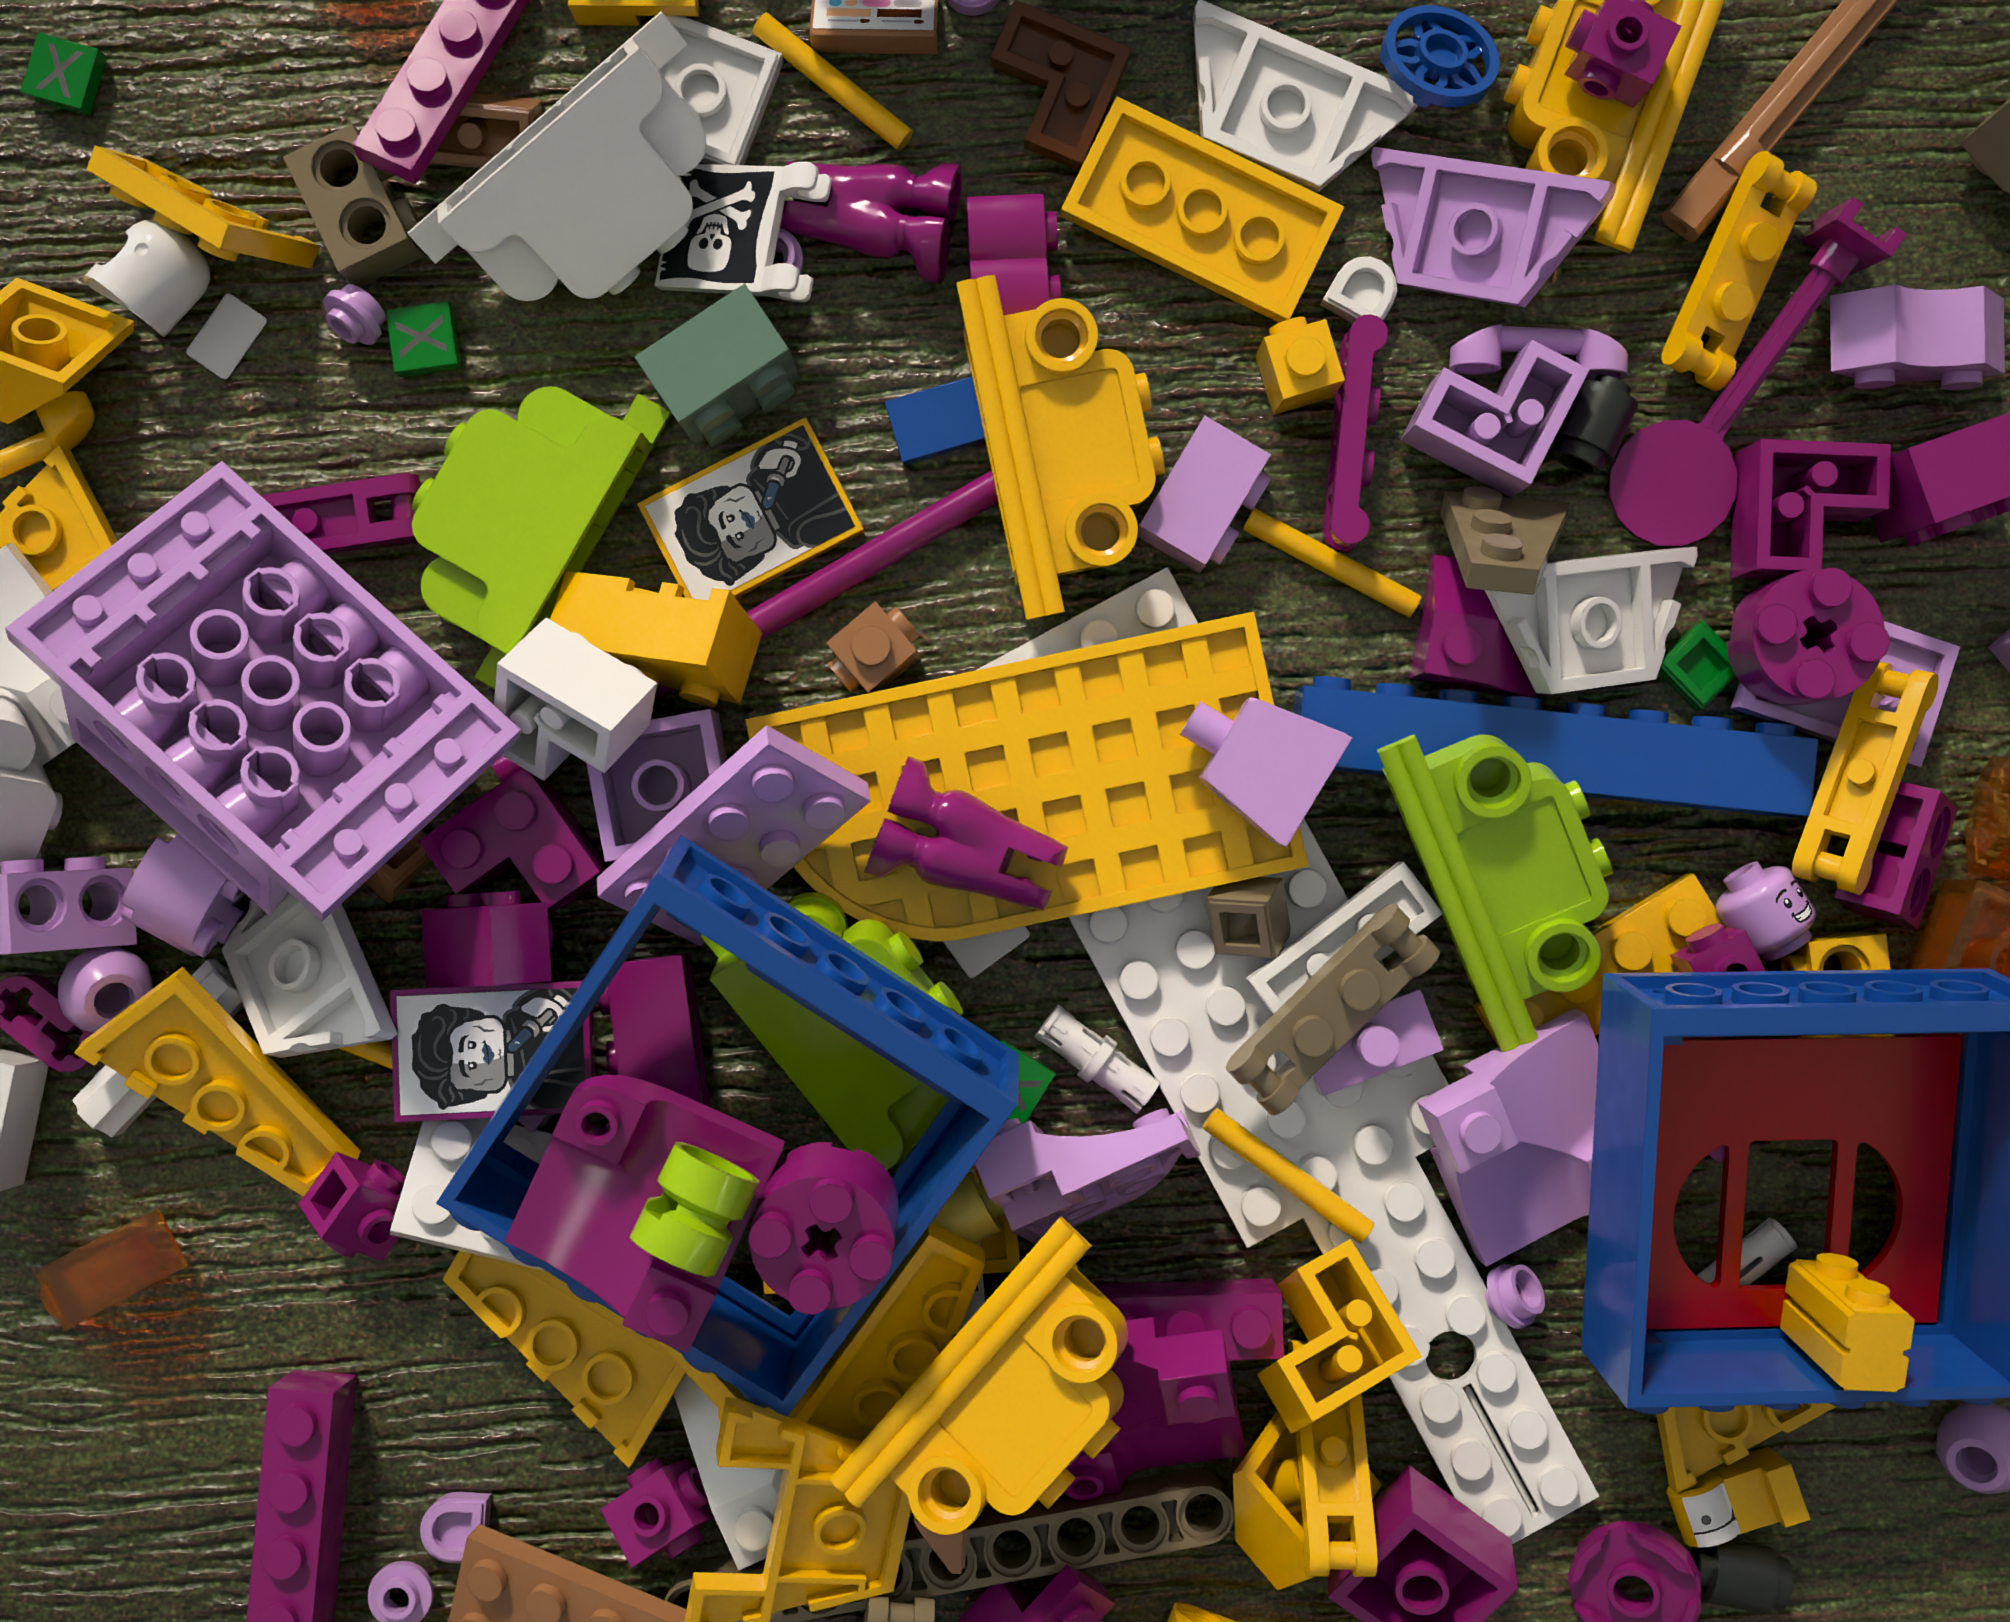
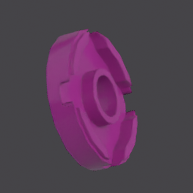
M1617 1521L1595 1528L1578 1544L1570 1565L1568 1582L1569 1589L1571 1588V1595L1575 1601L1574 1608L1582 1622H1697L1703 1601L1701 1574L1690 1552L1669 1533L1646 1523ZM1625 1576L1639 1577L1650 1585L1653 1594L1644 1599H1633L1620 1590L1617 1581Z

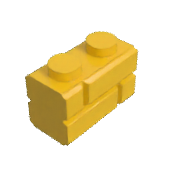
M1820 1253L1816 1256V1260L1796 1259V1261L1789 1263L1785 1292L1791 1297L1783 1302L1780 1329L1844 1390L1897 1392L1899 1389L1904 1388L1909 1358L1903 1352L1911 1349L1915 1319L1889 1298L1890 1289L1884 1284L1865 1278L1858 1272V1262L1844 1255Z

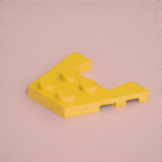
M726 1397L716 1447L718 1467L783 1469L763 1573L693 1572L684 1622H737L741 1620L743 1622H770L771 1613L805 1604L809 1605L810 1612L894 1592L911 1513L908 1496L887 1477L860 1508L855 1507L848 1501L845 1494L832 1484L830 1478L861 1443L741 1399Z

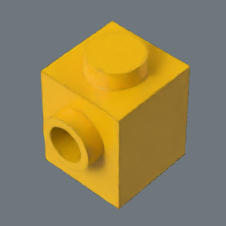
M1295 317L1269 328L1270 336L1264 337L1255 358L1273 415L1334 397L1345 381L1327 320L1323 319L1307 324L1305 317Z

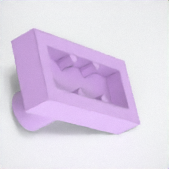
M1414 988L1395 995L1312 1076L1320 1095H1328L1444 1050L1421 989Z

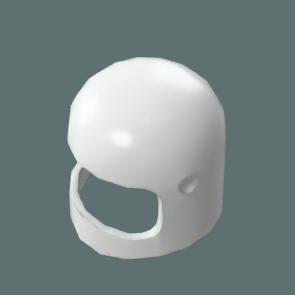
M143 220L125 231L128 235L126 245L110 262L105 265L96 263L82 279L90 288L132 311L165 337L208 288L210 268L200 249L183 233L166 228L154 220Z

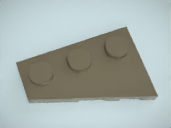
M1470 486L1465 488L1464 492L1445 491L1441 517L1466 588L1534 595L1547 567L1549 554L1554 552L1559 534H1562L1565 528L1570 503L1503 497L1499 491L1482 486Z

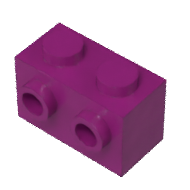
M520 891L446 895L447 908L422 910L426 987H486L552 981L550 949L553 943V929L548 920L547 902L521 904Z

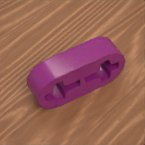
M34 974L15 975L0 981V1028L49 1067L57 1071L73 1072L94 1066L76 1054L68 1055L65 1052L70 1042L55 1029L56 1027L64 1032L81 1030L83 1034L79 1039V1044L93 1033L76 1027L63 1015L58 1001V986L49 979ZM31 991L33 995L28 1003L43 1018L33 1013L17 1015L16 1011L19 1009L20 1002L14 997L15 993Z

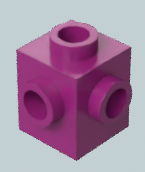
M1604 0L1595 13L1584 9L1565 44L1566 48L1575 53L1564 75L1578 81L1579 87L1590 96L1604 100L1613 98L1634 108L1653 86L1681 29V25L1654 13L1651 5L1644 0Z
M336 1151L298 1205L320 1239L334 1251L347 1257H354L358 1252L383 1261L398 1239L401 1238L390 1235V1229L406 1177L386 1162L375 1160L372 1165H369Z
M660 1458L649 1462L626 1478L631 1489L600 1509L631 1568L659 1556L664 1551L670 1560L680 1556L705 1539L699 1528L715 1518L711 1511L697 1468L692 1467L688 1458L664 1466Z

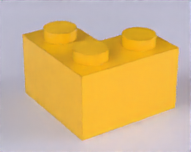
M1349 1239L1296 1269L1277 1285L1282 1292V1297L1309 1342L1277 1360L1258 1373L1257 1376L1292 1434L1422 1356L1354 1243Z

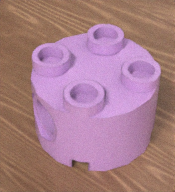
M177 833L173 840L169 842L157 837L135 870L124 893L121 904L127 907V909L120 912L122 919L190 956L199 955L204 958L210 953L217 941L225 945L236 924L246 916V912L237 908L245 893Z

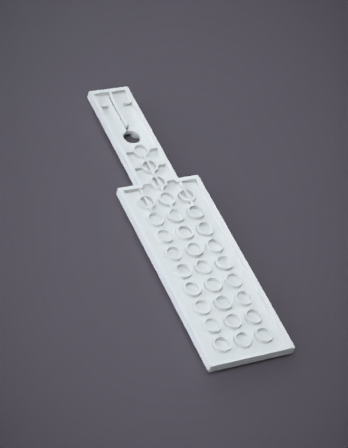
M1166 567L977 670L1197 624L1198 622L1170 570ZM1305 819L1302 820L1300 828L1309 866L1261 876L1283 878L1290 923V936L1282 950L1348 900ZM1213 887L1068 917L1152 1074L1160 1081L1159 1087L1172 1111L1176 1113L1181 1110L1185 1115L1201 1152V1156H1198V1159L1245 1246L1249 1248L1300 1219L1304 1220L1322 1255L1349 1239L1354 1243L1422 1356L1388 1378L1452 1496L1511 1538L1512 1544L1600 1497L1508 1326L1490 1310L1485 1296L1487 1288L1416 1159V1156L1435 1147L1417 1102L1449 1085L1433 1055L1325 1096L1319 1094L1314 1079L1311 1077L1299 1089L1295 1101L1285 1111L1278 1115H1270L1257 1102L1256 1097L1258 1093L1249 1084H1239L1226 1071V1065L1230 1057L1273 1015L1245 979L1271 958L1215 954L1206 901ZM1278 1049L1269 1058L1267 1065L1276 1073L1289 1058ZM1215 1108L1223 1111L1371 1219L1375 1224L1368 1237L1362 1243H1358L1203 1130L1202 1126ZM1448 1331H1455L1467 1336L1474 1349V1360L1470 1369L1463 1376L1452 1380L1441 1379L1430 1372L1426 1363L1430 1342L1437 1335ZM1468 1384H1471V1386H1472V1388H1473L1475 1394L1477 1395V1397H1478V1399H1479V1401H1480L1482 1407L1484 1408V1410H1485V1412H1486L1488 1418L1490 1419V1421H1491V1423H1492V1425H1493L1495 1431L1497 1432V1434H1498V1436H1499L1501 1442L1503 1443V1445H1504V1447H1505V1449H1506L1508 1455L1510 1456V1458H1511V1460H1512L1514 1466L1516 1467V1469H1517V1471H1518V1473H1519L1521 1479L1523 1480V1482H1524V1484H1525L1527 1490L1529 1491V1493H1530V1495H1531V1497H1532L1534 1503L1536 1504V1506H1534V1504H1533L1531 1498L1529 1497V1495H1528V1493H1527L1525 1487L1523 1486V1484H1522V1482H1521V1480H1520L1518 1474L1516 1473V1471H1515V1469H1514L1512 1463L1510 1462V1460H1509V1458H1508V1456H1507L1505 1450L1503 1449V1447H1502V1445H1501L1499 1439L1497 1438V1436H1496V1434H1495V1432H1494L1492 1426L1490 1425V1423H1489V1421H1488L1486 1415L1484 1414V1412H1483V1410H1482V1408H1481L1479 1402L1477 1401V1399H1476V1397H1475L1473 1391L1471 1390V1388H1470V1386H1469Z

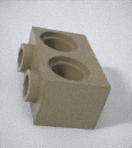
M350 124L283 156V159L338 272L353 285L362 287L425 257L422 249L408 235V231L420 222L412 204L406 196L397 199L388 181L389 178L395 175L358 159L353 143L360 132L353 124ZM349 166H358L357 176L350 184L336 187L337 177L343 169ZM376 222H386L385 232L378 241L372 244H363L364 233L370 225Z

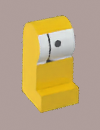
M1768 1446L1750 1452L1749 1455L1729 1466L1726 1463L1718 1465L1696 1477L1695 1479L1698 1483L1678 1494L1670 1487L1666 1490L1684 1544L1690 1547L1701 1548L1720 1545L1732 1540L1739 1534L1778 1522L1784 1527H1789L1810 1520L1792 1465Z

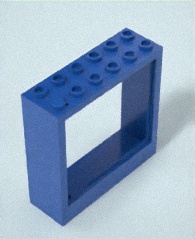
M680 835L468 1151L436 1204L449 1211L452 1218L461 1226L473 1231H482L508 1247L511 1254L523 1264L540 1267L567 1283L569 1289L577 1297L587 1302H598L624 1318L607 1302L572 1277L535 1256L504 1242L539 1164L503 1141L660 908L667 911V916L700 937L703 934L745 961L748 971L948 1099L891 1177L898 1193V1224L892 1264L882 1282L869 1295L853 1304L834 1309H825L823 1312L815 1315L803 1314L794 1310L791 1316L724 1275L716 1297L688 1354L673 1348L681 1353L684 1359L695 1369L704 1373H714L737 1387L741 1394L752 1404L763 1408L769 1407L777 1413L788 1417L1018 1106L1019 1054L694 842ZM635 1331L636 1333H638V1334H640V1335H642V1336H644V1337L650 1338V1337H648V1336H646V1335H643V1334H641V1333Z

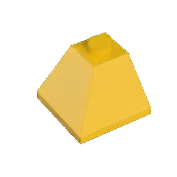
M15 278L0 290V421L9 424L65 394L134 332V321L20 278Z
M1277 1410L1233 1473L1235 1541L1278 1591L1314 1577H1308L1304 1569V1531L1296 1432L1290 1433ZM1369 1469L1373 1499L1382 1484ZM1328 1523L1329 1541H1347L1350 1537L1349 1523Z

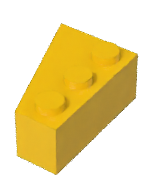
M566 571L550 620L570 632L580 634L589 643L619 661L639 669L645 676L657 682L656 692L659 685L680 690V697L707 707H716L718 699L736 704L741 703L762 632L730 590L712 588L709 600L682 597L685 588L679 584L662 582L660 591L657 593L635 588L636 582L630 578Z

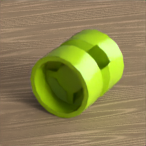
M675 1142L657 1179L663 1193L661 1196L648 1198L629 1238L646 1252L675 1267L697 1275L714 1277L732 1241V1235L726 1226L730 1221L742 1220L759 1185V1180L745 1169L716 1154L684 1142Z

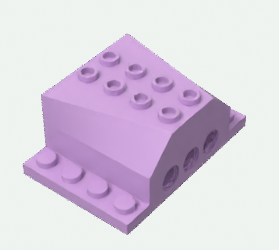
M223 461L219 462L5 628L8 640L61 687L72 739L269 916H271L289 892L319 920L323 921L517 742L521 733V729Z

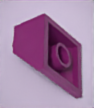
M1433 554L1430 558L1409 679L1499 696L1536 698L1537 693L1485 590L1466 588L1456 558Z

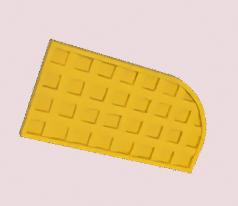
M1254 611L745 719L749 740L767 725L868 782L871 801L797 863L794 868L817 893L824 894L835 900L846 914L859 921L866 919L880 921L888 926L894 934L902 931L912 939L929 941L961 940L1309 866L1300 825L1287 847H1278L1271 843L1198 779L1212 754L1180 735L1187 720L1200 701L1231 720L1235 718L1245 700L1250 697L1274 705ZM908 756L925 763L929 772L931 786L936 792L945 793L954 789L962 790L980 799L1005 816L1045 834L1068 847L1062 867L1045 861H1034L1027 858L1026 854L1014 850L1006 873L1016 877H1026L1034 884L1052 891L1044 911L979 893L926 883L920 879L915 869L909 867V865L900 866L889 875L881 878L864 873L884 818L899 822L912 831L927 837L937 834L935 828L930 825L887 812Z

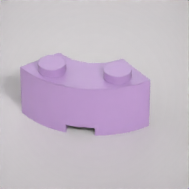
M1897 284L1831 295V372L1853 377L1854 387L1858 389L1885 388L1894 385L1895 381L1941 380V389L1966 390L1980 387L1983 385V377L2005 374L2004 298L1985 286L1924 290L1906 288Z

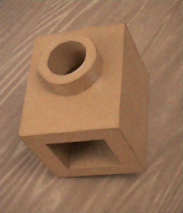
M875 601L826 643L836 655L827 665L851 693L855 692L860 686L867 693L881 691L920 659L918 650L912 645V642L920 634L896 606L886 614Z

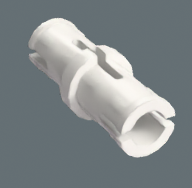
M1059 1004L1049 1014L1034 1036L1079 1069L1077 1076L1087 1083L1093 1080L1116 1096L1136 1114L1142 1109L1143 1105H1146L1160 1084L1159 1080L1115 1048L1117 1045L1115 1040L1108 1035L1104 1038L1100 1037L1076 1020L1074 1016L1064 1010Z

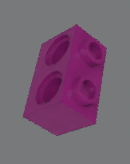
M1900 782L1872 859V872L1867 887L1860 895L1837 888L1834 898L1854 914L1918 930L1958 809L1941 790Z

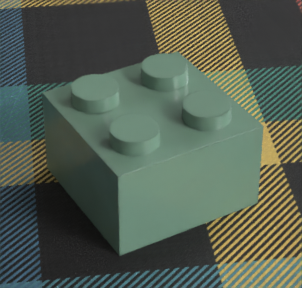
M745 283L634 356L696 448H699L706 442L710 446H716L725 442L741 429L742 424L739 420L759 407L763 411H769L779 406L795 392L792 385L801 380L789 348Z

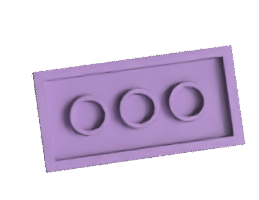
M766 725L597 877V896L629 912L680 835H683L767 890L871 801L868 782ZM660 908L651 922L699 946L705 942L702 937L667 916V911Z

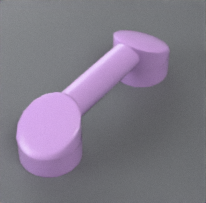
M1497 324L1463 338L1450 349L1449 370L1459 374L1482 375L1498 372L1501 370L1502 352H1520L1531 340L1559 354L1576 355V362L1590 369L1585 380H1594L1595 376L1600 374L1621 379L1628 374V353L1625 348L1610 336L1585 328L1577 330L1502 326V324Z

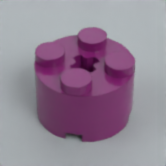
M1838 568L1807 569L1766 583L1753 590L1740 602L1732 617L1734 621L1731 629V640L1727 641V653L1736 677L1753 695L1767 701L1785 705H1806L1842 697L1863 685L1875 671L1880 659L1886 655L1890 646V639L1878 604L1862 584ZM1806 634L1809 638V640L1806 643L1807 649L1802 645L1800 640Z
M815 1142L800 1146L783 1156L776 1163L760 1195L749 1232V1246L753 1263L763 1281L775 1293L788 1300L796 1311L803 1314L815 1315L823 1312L825 1309L844 1307L863 1299L882 1282L891 1267L898 1224L897 1189L885 1167L871 1154L855 1148V1152L832 1147L833 1143Z

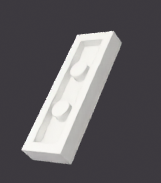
M1398 861L1280 951L1277 958H1271L1245 979L1270 1012L1274 1014L1385 906L1392 903L1397 904L1409 917L1410 923L1408 927L1415 934L1443 913L1405 862ZM1388 944L1383 946L1374 957L1380 962L1395 950Z

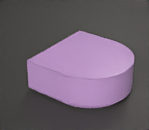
M451 1492L437 1499L426 1511L420 1526L421 1540L425 1549L440 1561L461 1563L467 1537L479 1524L486 1527L490 1526L492 1494Z

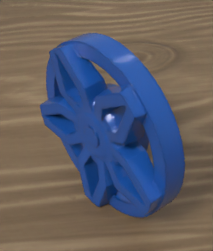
M1436 5L1416 6L1398 14L1386 31L1380 51V62L1384 64L1391 78L1404 91L1413 96V103L1425 108L1430 104L1442 107H1461L1472 103L1477 104L1490 90L1500 67V58L1496 44L1479 23L1459 11ZM1439 25L1451 28L1461 33L1462 35H1457L1449 30H1445ZM1410 26L1411 38L1396 41V35ZM1481 56L1485 65L1484 78L1481 77L1475 66L1472 65ZM1424 79L1433 80L1434 85L1425 82Z

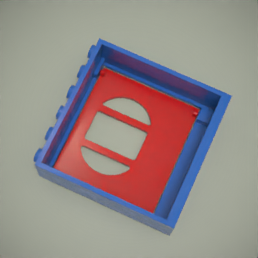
M1990 968L1603 973L1581 1350L1627 1409L1631 1408L1645 1414H1661L1668 1411L1669 1407H1699L1711 1412H1728L1739 1405H1764L1776 1410L1789 1411L1799 1408L1800 1404L1829 1403L1841 1408L1857 1409L1865 1406L1866 1402L1894 1401L1906 1406L1924 1407L1929 1405L1931 1400L1959 1399L1975 1405H1990L1996 1401V1398H2010L2009 977ZM1785 1140L1833 1141L1824 1253H1835L1849 1257L1858 1145L1863 1142L1869 1144L1885 1161L1893 1177L1896 1189L1895 1220L1890 1235L1881 1251L1859 1273L1868 1280L1887 1286L1890 1289L1889 1298L1915 1319L1911 1349L1903 1352L1909 1358L1904 1388L1899 1389L1897 1392L1844 1390L1780 1329L1783 1302L1791 1297L1785 1292L1786 1284L1739 1285L1749 1145L1752 1142ZM1725 1145L1716 1273L1714 1281L1707 1283L1688 1268L1678 1250L1674 1234V1212L1678 1195L1692 1170L1709 1153Z

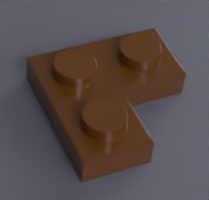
M1015 0L990 57L991 67L1045 89L1025 136L1024 148L1080 171L1098 135L1130 60L1132 48Z

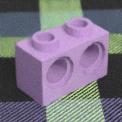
M106 857L64 859V871L44 872V859L0 862V955L137 944L136 926L122 919L120 912L127 909L121 903L133 876V868L106 869ZM85 890L88 891L92 899V909L89 915L85 913L82 905ZM22 893H25L30 901V914L26 921L21 916L18 907Z

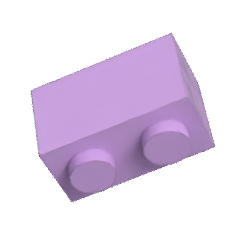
M1204 415L1141 521L1137 537L1199 574L1209 559L1220 565L1239 534V531L1229 526L1238 509L1243 505L1253 510L1272 478L1262 472L1271 454Z

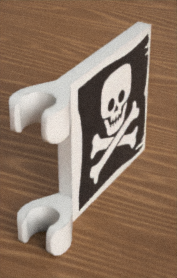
M795 162L786 166L698 164L693 170L679 175L692 198V215L685 224L688 228L686 236L671 250L660 254L655 287L670 291L729 294L745 283L752 295L769 296L794 302H807L810 299L813 278L807 274L800 275L799 269L792 264H773L785 197L811 202H826L832 185V178L830 176L819 174L818 167L810 162Z

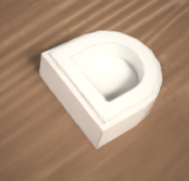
M1370 256L1357 257L1347 262L1341 268L1320 305L1351 323H1354L1362 315L1368 314L1378 316L1384 320L1397 293L1396 278L1391 268L1382 260Z

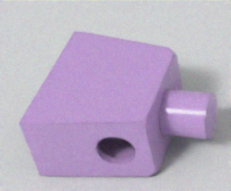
M1253 697L1245 700L1233 720L1200 701L1180 733L1184 738L1212 754L1198 779L1266 839L1278 847H1287L1352 737L1344 732Z

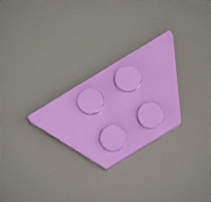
M1373 147L1371 154L1373 168L1379 171L1385 204L1381 205L1385 227L1391 234L1394 243L1391 256L1397 283L1410 288L1524 308L1614 197L1616 185L1606 180Z

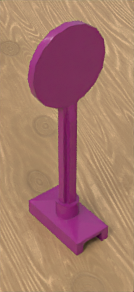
M1851 197L1813 221L1800 239L1818 251L1808 265L1811 271L1701 422L1696 424L1689 420H1663L1636 431L1619 447L1608 470L1607 496L1615 518L1632 536L1655 546H1684L1707 537L1726 519L1737 496L1738 471L1729 447L1723 442L1724 435L1833 286H1841L1849 274L1853 275L1891 257L1908 235L1906 232L1895 227L1874 237L1865 228L1852 221L1864 205L1855 197Z

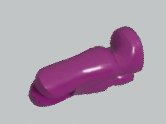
M786 161V165L795 163L793 161ZM944 162L927 173L918 176L906 167L897 164L840 166L812 163L818 167L819 174H827L832 178L828 206L785 200L780 223L781 229L804 237L840 245L879 259H891L900 250L907 251L912 255L917 272L925 282L941 284L946 274L950 254L951 237L948 222H955L962 194V166L960 164ZM906 208H916L928 216L910 217L902 215L900 212Z
M908 756L887 812L930 825L935 828L937 834L927 837L912 831L899 822L884 818L864 873L881 878L889 875L900 866L909 865V867L915 869L920 879L926 883L979 893L1044 911L1052 891L1034 884L1026 877H1016L1006 873L1014 850L1026 854L1027 858L1034 861H1045L1062 867L1068 847L1045 834L1005 816L980 799L962 790L954 789L945 793L936 792L931 786L929 772L925 763Z

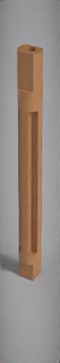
M1842 0L1662 213L1664 224L1689 242H1695L1729 203L1748 161L1760 151L1765 150L1770 153L1900 0Z

